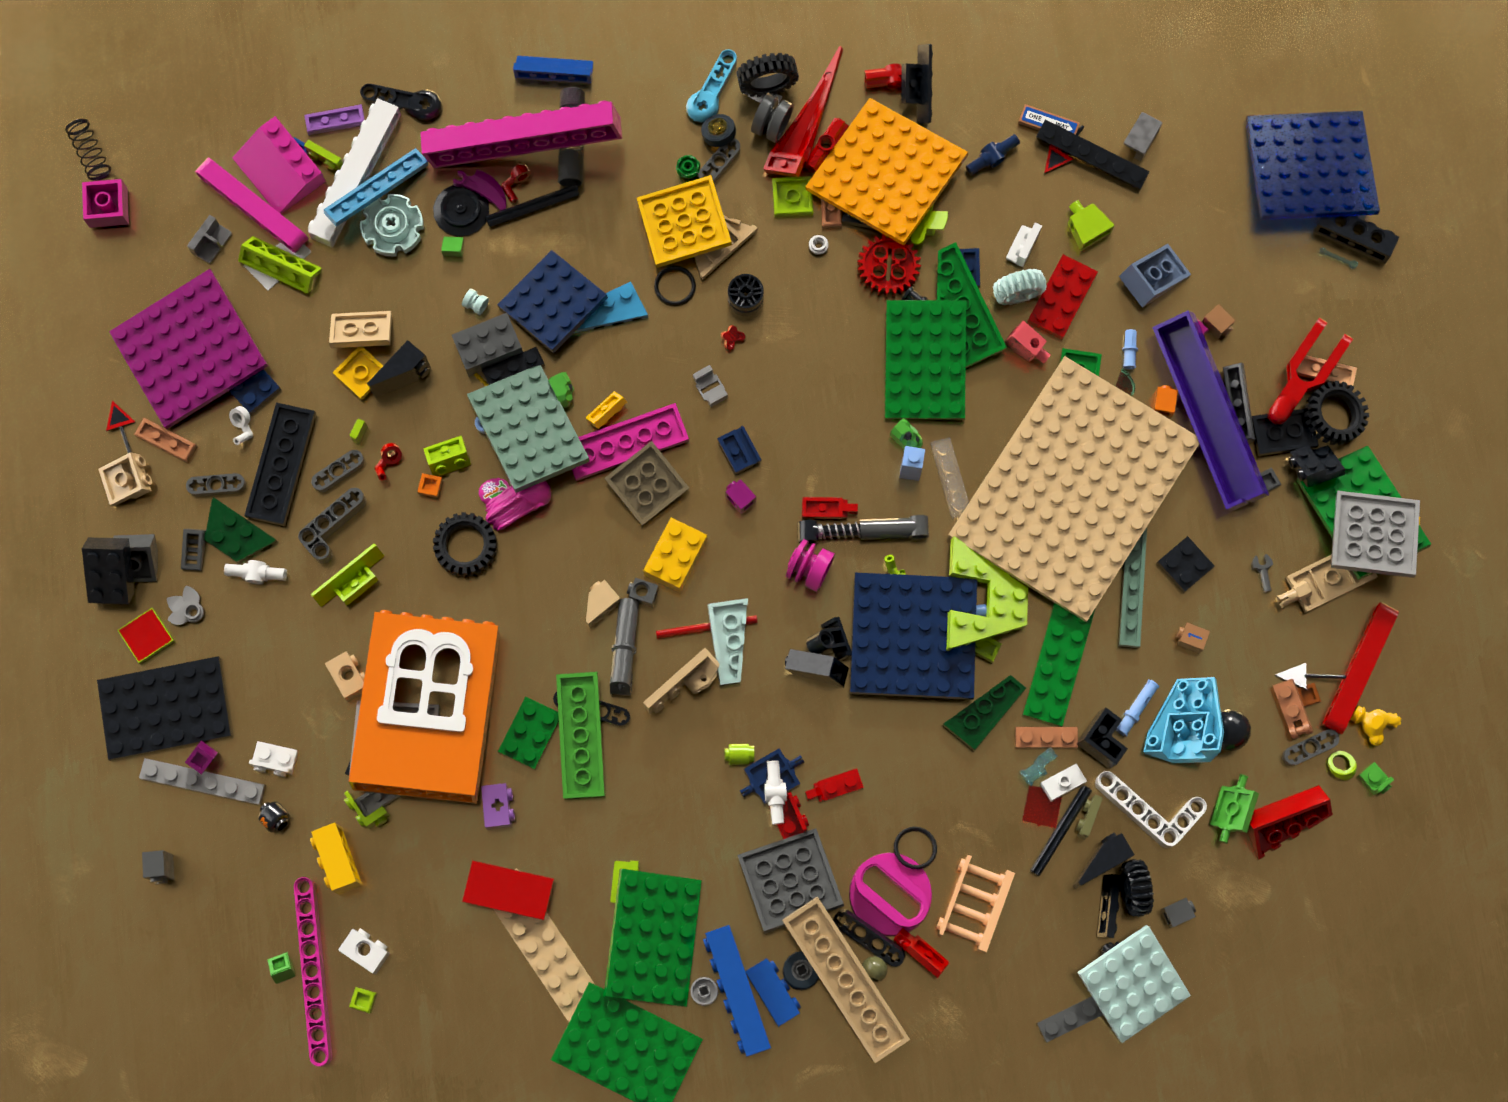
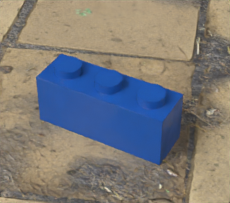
M766 958L745 972L776 1025L780 1027L799 1015L798 1009L801 1006L795 997L791 999L787 991L790 988L785 979L780 980L776 973L779 969L774 961L769 962Z

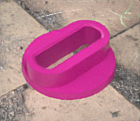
M882 853L867 859L858 867L850 883L849 901L851 909L856 916L883 935L891 937L896 936L902 928L907 932H911L924 921L932 903V888L923 868H908L899 862L895 853ZM900 854L903 860L912 865H919L913 859ZM876 868L919 905L917 916L912 919L905 918L863 882L864 873L869 869Z

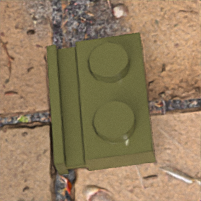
M1094 795L1090 800H1086L1083 811L1086 812L1084 819H1079L1076 830L1079 831L1077 837L1084 840L1089 837L1103 797Z

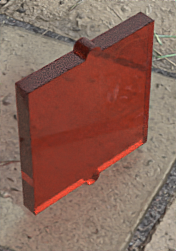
M1029 785L1022 821L1037 824L1038 827L1043 825L1056 828L1062 796L1051 802L1043 788Z

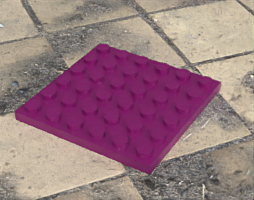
M208 269L109 331L166 429L268 367L266 360L211 269Z

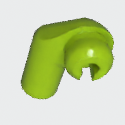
M893 555L885 556L884 560L889 574L906 575L904 569L897 570Z

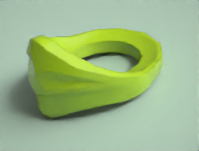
M1337 751L1328 758L1327 765L1335 777L1341 780L1353 778L1357 764L1350 754L1345 751ZM1337 756L1347 758L1350 768L1345 771L1336 768L1333 764V759Z

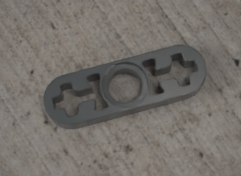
M734 138L727 145L719 147L700 169L699 179L703 178L704 174L708 175L712 167L711 176L713 183H715L739 155V141ZM728 145L731 147L735 145V151L733 149L730 150L727 157ZM717 158H722L725 160V164L719 167L714 164V161Z
M351 450L316 473L311 480L314 489L318 492H326L359 470L365 462L362 453L358 450ZM352 456H355L356 458L359 457V458H358V461H359V462L356 463V464H355L354 462H351V461H352L351 457H352ZM344 461H346L350 469H347V467L343 463ZM336 466H341L344 471L342 475L335 476L333 475V469ZM329 472V475H330L331 478L334 479V480L331 481V480L328 478V476L326 475V473ZM318 479L325 480V485H318Z
M237 473L191 477L186 483L187 491L195 497L241 493L246 488L245 479ZM225 479H227L228 483H235V479H238L241 484H238L237 488L229 484L227 485L228 489H226ZM215 480L221 481V487L218 490L211 489V483ZM197 482L200 486L206 485L208 490L206 491L204 487H198L197 491H195L191 486H195Z
M1328 729L1297 743L1283 752V762L1288 766H1296L1338 745L1339 735L1336 731ZM1326 734L1334 739L1331 741L1332 745L1330 742L1321 745L1320 741L1327 738ZM1312 742L1315 744V753L1311 754L1306 751V743ZM1301 750L1302 754L1295 758V762L1293 759H1288L1289 751L1294 754Z

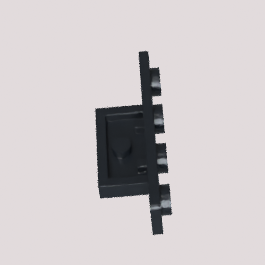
M932 44L918 45L917 64H902L901 103L917 104L918 124L931 123L933 95Z

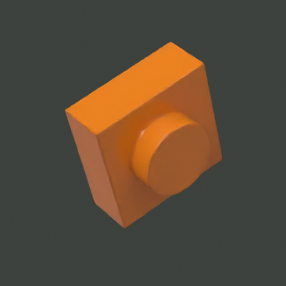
M422 473L417 491L418 494L438 498L443 480L442 477Z

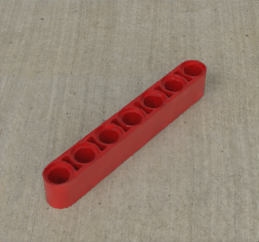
M1379 602L1345 673L1346 679H1342L1322 726L1334 730L1341 735L1344 733L1397 619L1398 610L1382 602Z

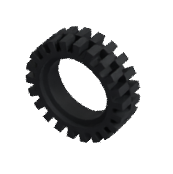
M770 53V56L763 54L762 58L756 56L754 60L749 59L747 63L741 64V67L736 72L741 93H744L746 96L750 95V97L755 95L762 97L763 94L766 95L767 93L776 95L777 91L782 93L785 91V88L790 89L791 85L794 86L799 80L795 59L786 53L784 55L778 53L776 56L775 53ZM776 73V74L771 75V76L760 77V76H763V75H766V74Z
M1334 381L1333 383L1327 382L1310 394L1311 396L1306 400L1308 403L1304 406V409L1308 410L1304 413V418L1309 417L1306 424L1307 426L1313 425L1309 430L1311 433L1317 431L1318 433L1315 437L1317 439L1324 437L1322 442L1327 443L1330 441V445L1337 443L1338 445H1343L1361 435L1366 429L1364 427L1368 425L1366 419L1369 418V413L1364 412L1369 408L1368 405L1362 406V403L1366 401L1365 398L1359 399L1357 396L1361 394L1360 391L1357 390L1353 393L1354 386L1350 385L1346 388V382L1339 384V381ZM1336 397L1348 405L1352 418L1347 429H1335L1324 420L1321 408L1325 398Z
M461 512L462 515L456 513L453 514L452 518L447 517L444 524L441 522L439 530L436 529V536L433 538V551L438 562L447 572L449 571L455 576L457 574L460 577H465V575L473 577V574H481V570H487L489 563H493V557L497 554L496 536L492 527L487 521L483 520V517H477L474 513H470V515L466 514V512ZM460 528L475 529L482 535L484 540L481 554L469 562L456 561L447 552V541L450 535Z

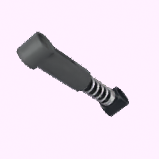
M914 515L908 518L860 520L859 524L856 522L850 524L848 522L845 525L843 523L840 525L835 523L833 525L828 523L823 525L818 524L815 520L797 522L798 543H801L803 539L809 541L808 544L817 543L818 539H826V537L831 539L838 537L839 539L840 537L847 538V536H852V538L859 536L860 540L889 538L925 539L929 537L928 516Z

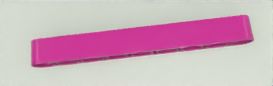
M301 877L294 883V896L309 1058L313 1065L324 1067L330 1064L332 1060V1047L317 889L314 881L307 877ZM304 882H308L310 885L309 890L302 893L301 885ZM310 903L312 906L311 911L304 914L302 910L304 904ZM312 924L314 927L313 932L306 935L304 931L305 926ZM309 945H314L316 948L312 956H308L306 953ZM311 966H316L318 969V973L314 977H310L308 974ZM313 987H318L320 994L317 998L313 999L310 991ZM316 1008H320L322 1012L318 1020H315L312 1016V1012ZM321 1029L324 1037L321 1041H316L314 1034L317 1030ZM319 1051H324L326 1055L322 1063H319L316 1059Z

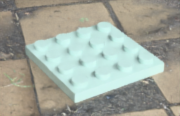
M1147 925L1077 972L1121 1043L1191 996L1152 930Z

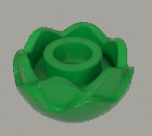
M685 155L677 161V173L686 179L694 178L700 171V162L692 155Z

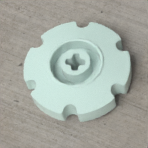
M388 194L386 200L379 198L364 209L363 214L366 219L360 221L361 234L367 245L374 244L373 249L376 253L393 257L397 256V252L400 250L408 253L420 242L421 236L418 231L424 229V221L418 206H410L411 201L409 198L398 194Z

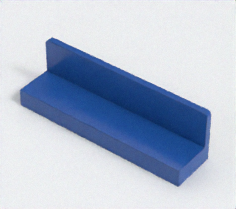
M517 56L513 72L515 78L592 83L593 61Z

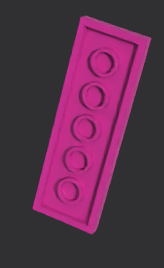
M676 403L578 437L590 462L572 469L576 481L622 465L651 441L659 451L688 442L689 437Z

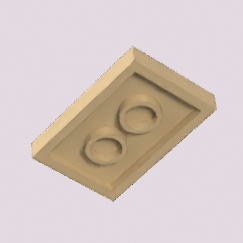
M391 311L332 314L329 338L330 348L390 345Z

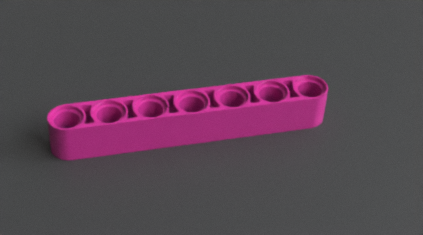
M209 157L195 171L198 177L292 252L297 253L309 239L303 231Z

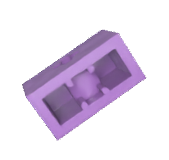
M506 783L481 786L485 828L490 830L512 827L511 821H515L514 809H510V801H513L512 788H508ZM498 801H500V803L504 805L500 807V811H497V809L494 808V806L497 805Z

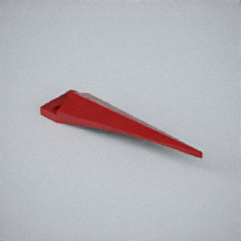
M841 46L838 47L825 73L798 116L770 151L763 168L766 173L799 177L804 163L808 162L842 55L843 48Z

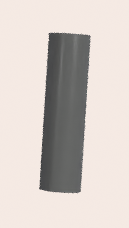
M1237 363L1223 367L1226 391L1248 444L1255 442L1244 364Z

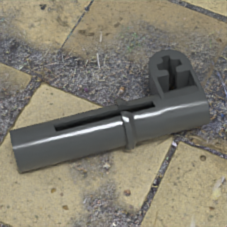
M623 598L619 601L615 644L611 647L613 661L610 676V694L631 696L632 663L633 655L636 654V647L634 645L639 602L632 598Z

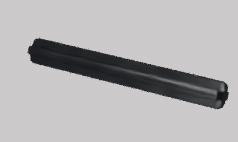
M574 184L487 215V223L492 227L578 196V187Z
M1083 785L1031 867L1030 871L1034 875H1041L1090 796L1092 790L1087 786Z

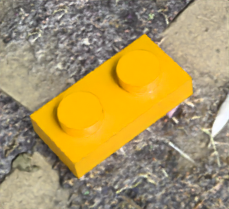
M614 391L586 419L591 425L599 429L615 413L621 411L627 401Z

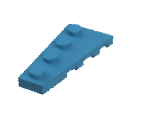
M631 281L607 292L608 299L574 333L592 330L600 326H610L613 323L629 322L632 319L647 318L648 313Z

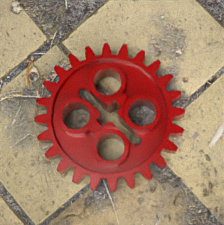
M882 234V239L879 240L875 236L874 243L868 240V247H862L863 252H859L860 259L857 260V265L860 266L857 272L862 273L860 280L866 279L864 286L871 284V292L878 289V295L885 291L886 297L889 292L896 296L897 290L903 294L904 287L909 289L911 287L910 283H916L914 277H919L920 273L917 270L921 269V265L917 263L920 262L921 258L915 257L918 254V250L912 251L913 243L907 245L906 242L905 245H902L891 238H886ZM891 249L892 257L890 280L887 281L886 273L888 250ZM882 252L885 256L879 258L875 254ZM902 254L904 258L897 259L895 255ZM879 270L883 272V275L876 276L874 272ZM900 272L903 277L897 278L893 274Z

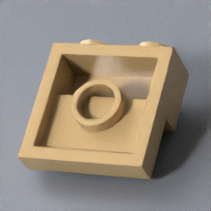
M130 452L98 469L111 506H116L130 498L136 499L152 491L150 487L152 479L145 472L146 461L140 454Z

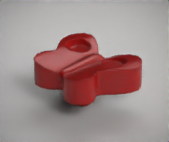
M733 325L729 326L728 331L721 333L725 348L728 350H733L736 341H742L746 338L745 334L737 331V327Z

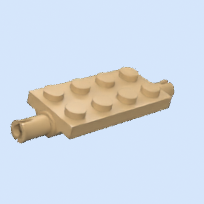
M1331 554L1288 575L1286 580L1292 590L1278 595L1276 599L1278 602L1282 601L1279 604L1282 608L1295 601H1299L1304 612L1307 613L1376 579L1378 576L1376 573H1373L1358 580L1352 570L1331 568Z

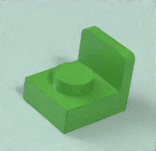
M1375 762L1358 775L1374 795L1379 792L1382 794L1387 792L1392 787L1390 783L1394 780L1392 776L1388 777Z

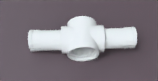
M249 560L248 564H225L224 574L226 576L242 577L246 582L252 584H263L264 581L268 580L286 581L287 578L286 569L271 568L262 561Z
M768 761V780L764 784L765 802L770 806L772 825L784 824L783 805L787 801L786 783H783V779L780 777L779 761Z

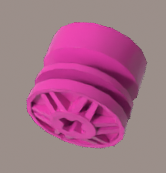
M803 539L789 560L786 578L791 579L794 573L797 572L795 582L798 583L805 576L807 577L805 587L817 592L830 569L835 553L823 548L816 555L814 554L816 544L813 543L807 551L806 548L809 541Z

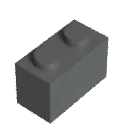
M164 850L142 852L143 878L150 880V883H155L156 885L168 884V880H174L173 854Z

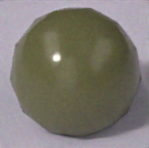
M877 956L868 957L864 960L862 966L871 980L881 982L887 974L885 961Z

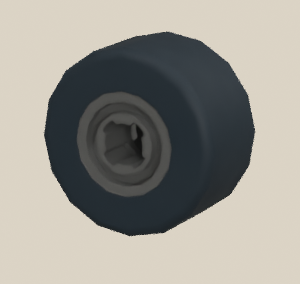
M802 951L793 953L785 961L783 967L784 979L792 988L806 990L813 987L819 980V976Z

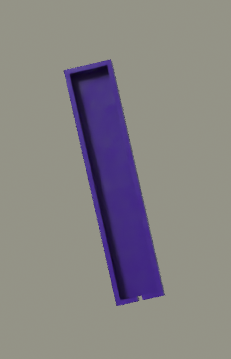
M1188 310L1152 327L1226 510L1234 511L1248 505V501L1255 502L1269 496L1196 315Z

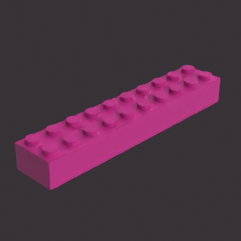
M600 101L598 104L592 105L581 104L579 107L573 108L562 107L560 110L554 111L543 110L535 114L524 113L516 117L505 116L498 120L486 119L479 123L467 122L465 125L460 126L448 125L446 128L441 129L430 128L427 131L421 132L422 154L433 168L618 140L622 139L621 117L611 101Z

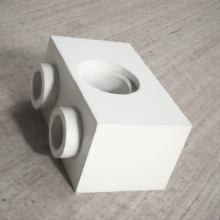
M361 928L358 931L352 929L338 950L371 973L377 974L390 954L386 951L388 946L379 940L374 943L368 939L370 934ZM368 944L370 946V953L363 956L361 954V947Z

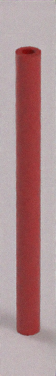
M756 615L746 617L745 625L758 623ZM709 622L656 631L657 639L711 631V626Z

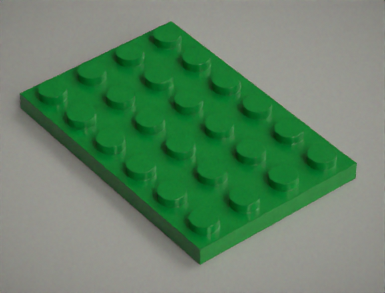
M887 300L885 419L965 420L966 300Z
M1365 446L1338 459L1345 468V475L1308 488L1303 481L1297 478L1299 486L1332 538L1337 491L1402 498L1369 446ZM1420 525L1418 529L1417 553L1431 546V542ZM1353 571L1358 580L1373 574Z
M628 869L619 870L604 997L687 1007L702 880Z
M589 982L550 1060L634 1102H673L703 1039L625 999L604 997V989Z

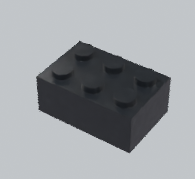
M88 537L82 547L88 603L129 604L135 594L129 538Z

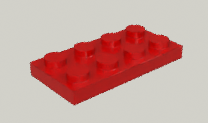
M1063 254L1046 285V290L1041 294L1027 323L1063 340L1098 271Z

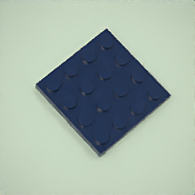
M551 250L497 305L499 309L507 313L510 318L554 353L608 299V296Z

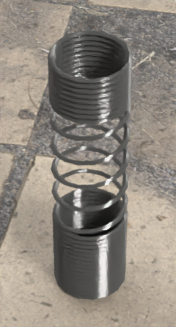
M576 87L562 89L560 91V108H573L585 104V92ZM581 145L577 146L581 147V149L564 148L565 150H562L563 148H561L558 152V183L562 186L568 187L574 184L580 186L583 184L584 154L581 150L584 148Z

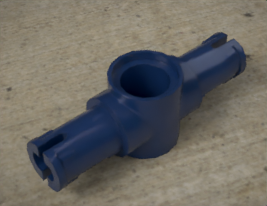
M1013 134L1001 143L991 142L980 151L979 157L966 165L968 173L972 176L985 167L991 166V168H994L1005 160L1007 152L1020 144L1018 137Z

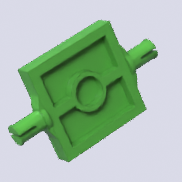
M1243 774L1239 775L1237 786L1221 787L1210 822L1211 826L1222 829L1219 840L1222 843L1228 844L1231 832L1247 833L1259 793L1245 789L1248 776Z

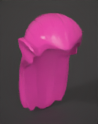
M543 481L517 493L510 486L487 503V509L485 510L488 512L485 518L489 524H493V529H497V531L506 528L522 516L548 504L551 499L550 486L546 481Z

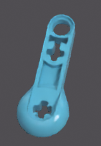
M727 49L721 52L702 89L688 99L686 110L689 117L694 121L702 123L718 113L719 96L737 63V56L733 50ZM729 55L734 60L731 63H725L723 58ZM723 67V77L716 78V74H720ZM705 104L706 109L699 110V106Z

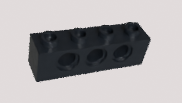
M1328 204L1322 211L1314 229V232L1385 264L1391 257L1399 239V236L1390 230H1383L1372 222L1363 221L1354 214L1345 213L1337 206H1330ZM1335 222H1340L1343 227L1337 226ZM1353 230L1359 231L1361 235L1355 234ZM1371 238L1377 239L1379 243L1373 242Z

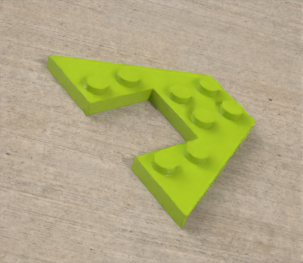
M953 536L950 544L949 576L977 579V582L987 583L986 617L954 610L948 612L946 651L1026 627L1028 588Z

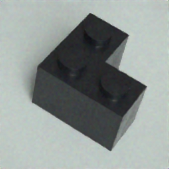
M1108 708L1102 709L1097 713L1076 744L1107 768L1114 767L1128 749L1112 737L1122 719Z

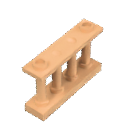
M967 855L965 859L961 858L957 869L961 871L945 916L944 918H939L936 929L939 930L938 936L941 937L944 931H948L974 941L978 945L977 951L986 953L1015 873L1007 870L1005 874H995L970 864L972 856ZM966 871L997 883V886H1000L998 893H993L992 895L962 883ZM959 891L989 902V905L993 906L990 914H983L955 903ZM955 911L983 922L982 925H985L983 934L980 932L977 934L948 923L951 912Z

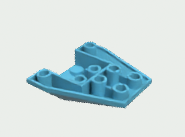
M1215 677L1176 680L1147 733L1143 751L1145 754L1171 763L1211 762L1221 752L1224 729Z

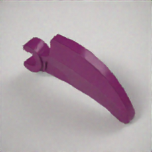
M478 169L473 176H466L463 171L458 170V176L462 180L453 179V184L456 187H465L478 193L493 203L499 211L506 209L504 191L492 176Z

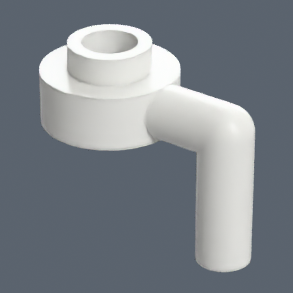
M242 406L232 409L229 413L230 421L234 426L241 428L243 434L233 439L234 444L239 445L253 437V432L248 425L250 414Z

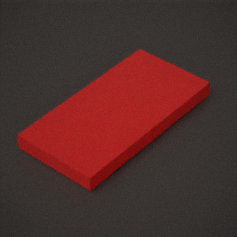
M472 860L462 902L545 920L554 879Z

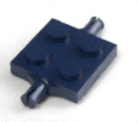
M780 748L744 768L750 785L740 790L743 798L755 792L759 795L764 805L768 804L765 802L764 784L768 780V761H779L780 777L783 779V783H786V792L799 786L800 782L795 775L794 768L805 763L801 755L789 761L784 757Z

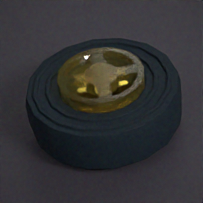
M716 114L705 120L702 124L701 133L708 145L721 147L734 139L736 126L729 116Z

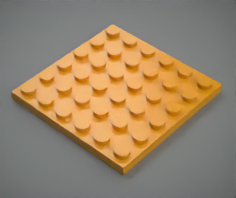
M869 98L805 187L808 192L898 243L905 245L965 161L968 152Z

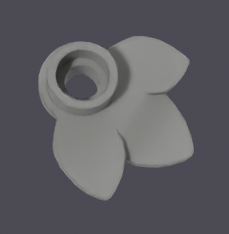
M185 586L183 597H168L167 603L173 612L168 617V621L174 625L200 621L204 615V610L199 604L200 596L198 592L192 587ZM192 610H197L195 616H191Z

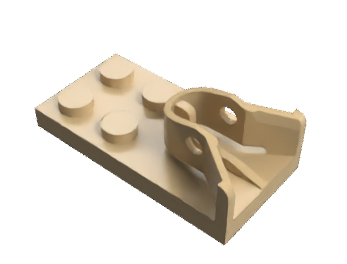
M704 648L643 702L645 710L650 715L653 712L657 714L664 708L665 705L663 703L669 698L673 700L679 695V689L684 685L693 694L708 688L718 676L719 662Z

